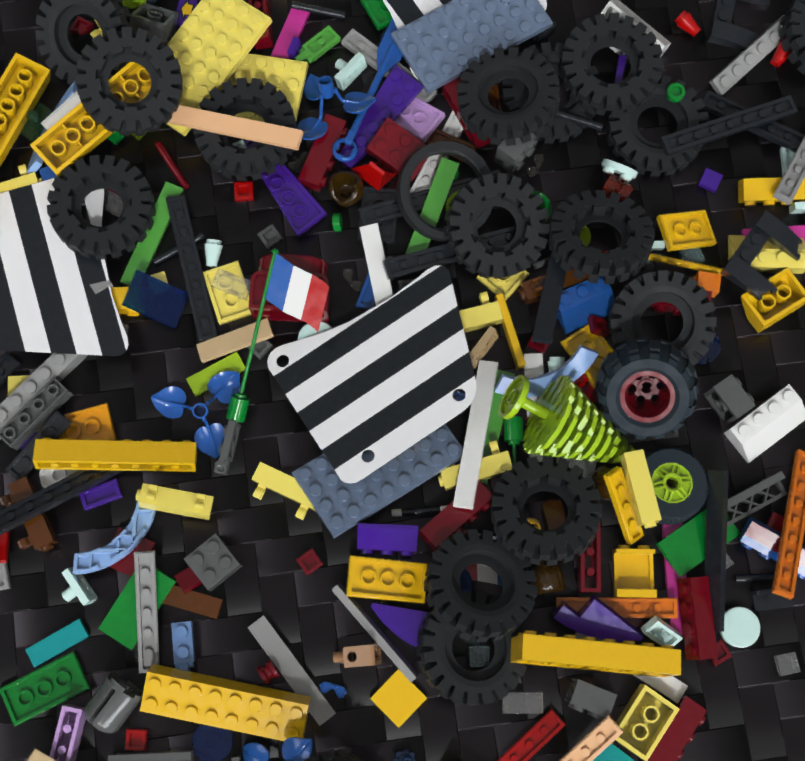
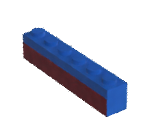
M750 516L741 530V534L738 535L741 545L749 550L753 548L759 551L758 554L767 560L772 558L777 561L781 533ZM803 545L797 574L801 579H805V546Z

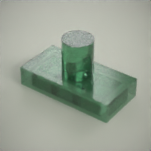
M39 103L34 110L28 112L26 116L28 120L20 134L34 142L40 137L44 129L41 122L53 111Z

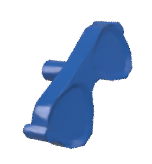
M324 681L319 685L322 693H327L334 689L338 698H343L347 693L346 688L339 684Z

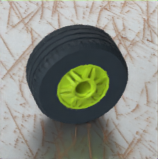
M673 447L659 448L645 455L662 518L657 524H679L695 515L702 508L708 495L707 474L702 464L700 465L699 460L697 461V458L693 457L689 452Z

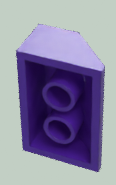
M358 523L357 550H361V554H373V551H381V555H393V552H401V556H413V552H417L418 526Z

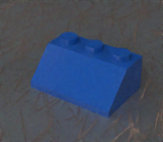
M599 276L598 284L590 283L586 280L563 290L557 318L565 334L588 324L587 318L590 315L601 318L609 316V311H611L614 301L610 284H604L603 277Z

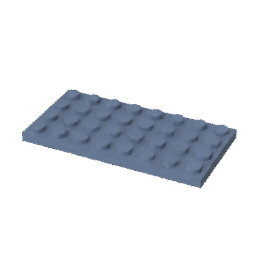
M452 0L392 32L391 38L421 85H423L427 94L460 77L464 71L469 72L468 65L473 60L480 64L479 56L488 52L491 58L495 57L494 49L503 48V51L506 52L509 50V47H515L552 27L553 22L538 0Z
M444 424L356 483L343 482L324 453L293 471L292 476L333 538H336L461 460L463 448L446 424ZM365 450L361 458L364 462H371L375 454L372 450Z

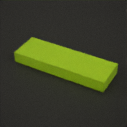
M235 352L188 377L186 380L194 395L198 396L208 390V383L216 374L225 371L241 373L245 370V365L239 354Z

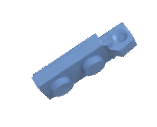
M193 622L171 623L175 668L190 671V667H194L195 662Z

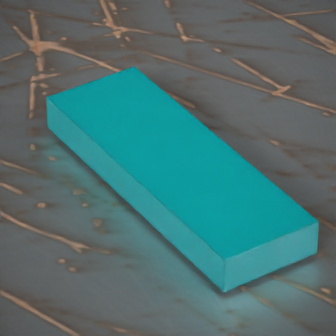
M78 619L25 649L35 668L85 640L90 635L82 620Z

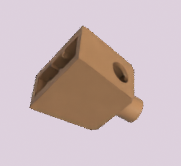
M377 643L343 647V651L333 652L334 664L344 663V668L382 664L381 647ZM353 653H356V660L353 658Z

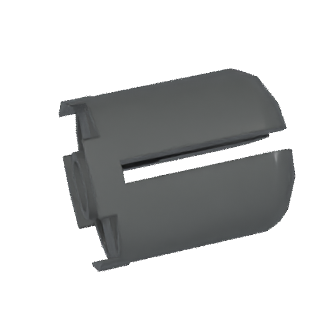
M115 672L109 673L84 708L86 720L91 724L93 723V727L104 733L118 731L142 699V695H139L141 690L130 680L126 682L116 678L118 673Z

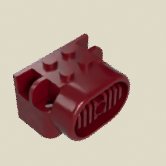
M272 254L262 256L259 259L258 271L251 277L249 310L254 320H257ZM279 254L294 266L317 276L329 286L327 263L323 259L310 255ZM330 287L321 322L325 323L330 321ZM268 300L265 301L261 320L268 318L269 321L304 322L281 311Z

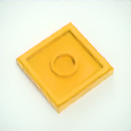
M398 669L370 699L399 728L427 697Z

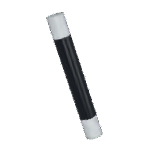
M448 505L391 509L392 517L439 514Z

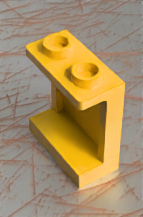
M618 545V549L612 550L614 598H657V590L654 589L653 565L655 549H650L649 545H638V549H630V545Z

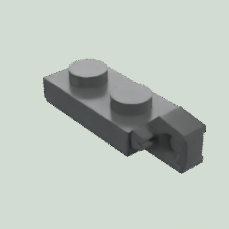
M229 420L228 425L226 424L223 434L225 438L219 447L220 458L215 462V473L228 475L230 462L233 461L241 425L236 421Z

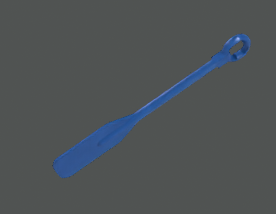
M393 18L377 50V73L367 93L372 96L375 95L383 75L398 64L403 56L391 38V33L398 30ZM367 110L357 114L346 138H340L333 144V155L339 161L348 162L356 157L358 148L354 139ZM345 142L346 145L353 146L354 149L351 150L349 157H345V155L340 153L337 154L336 151L339 149L340 143Z

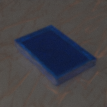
M136 270L121 305L167 326L176 328L187 301L188 293L142 271Z

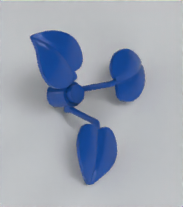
M310 74L305 84L304 93L309 100L320 99L318 120L313 117L305 118L299 122L297 129L303 131L302 139L314 140L322 137L328 130V124L322 122L323 99L332 98L334 93L341 103H344V110L352 114L366 111L375 102L376 97L362 92H350L343 99L338 92V88L334 87L330 76L319 78Z
M225 371L213 376L208 383V390L214 396L206 403H197L193 407L184 404L187 399L186 394L181 388L176 386L162 389L152 395L151 400L155 408L168 418L181 417L184 408L192 410L194 417L202 418L206 427H200L196 431L194 441L202 452L213 458H218L220 456L219 447L225 438L223 434L224 427L220 423L209 425L206 416L209 414L208 405L216 398L221 403H229L231 395L240 392V374L235 371Z
M299 737L286 739L282 745L284 761H304L310 758L313 739ZM252 742L243 747L244 761H269L270 759L269 750L260 743Z

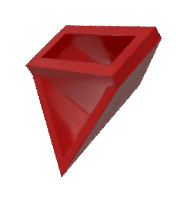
M370 161L369 164L351 168L352 171L378 191L396 175V173L382 163Z

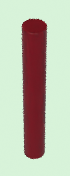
M157 142L155 144L157 150L184 190L187 189L189 184L162 142Z

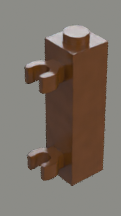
M574 268L566 273L563 290L588 280L589 274L585 273L582 280L573 276ZM546 275L521 283L518 294L526 305L540 301Z
M25 476L8 484L11 494L0 497V503L2 506L7 507L36 493L37 490L32 479ZM46 512L25 522L24 525L29 536L17 541L20 549H26L33 545L35 550H42L43 552L54 548V544L59 542Z

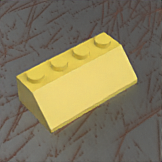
M728 235V261L746 236ZM800 238L802 244H798L797 253L801 254L798 261L767 241L750 266L759 273H779L788 267L793 274L805 273V240Z

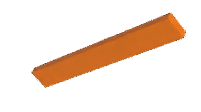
M800 449L795 452L771 593L788 599L794 598L805 531V451Z

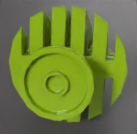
M518 375L507 387L500 402L499 416L506 420L514 417L521 408L531 412L526 423L528 427L523 435V441H525L523 448L528 454L550 455L552 457L573 458L576 460L584 459L587 461L597 460L596 462L618 463L622 465L621 455L626 452L635 451L632 445H628V441L623 436H620V432L613 428L612 423L605 419L602 412L590 402V399L582 393L581 389L567 375L559 376L555 382L553 380L546 387L537 402L527 398L530 386L529 379L524 375Z

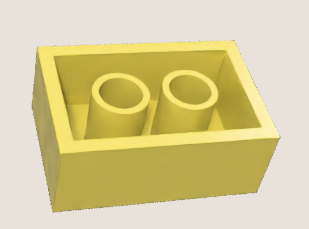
M640 684L616 721L623 729V733L615 741L642 760L648 761L680 709L647 685Z

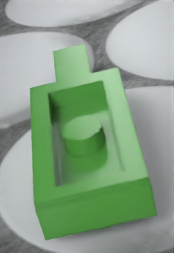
M328 25L302 45V48L299 50L300 54L295 57V60L312 63L341 41V37Z

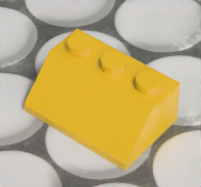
M788 267L768 279L778 289L774 294L768 291L762 294L763 299L760 301L747 292L741 295L746 317L758 333L805 305V289Z

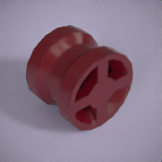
M271 659L266 661L264 666L256 668L266 685L270 684L273 678L281 676Z

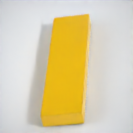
M498 294L495 296L494 302L498 301L506 339L516 369L520 370L524 368L526 362L504 295Z
M616 466L603 475L626 544L632 545L643 537L644 533L642 527L637 525L622 467Z

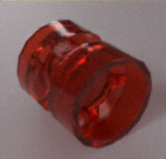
M611 174L602 190H606V198H610L612 192L621 194L619 202L622 203L626 197H629L634 186L626 181L622 183L619 177Z

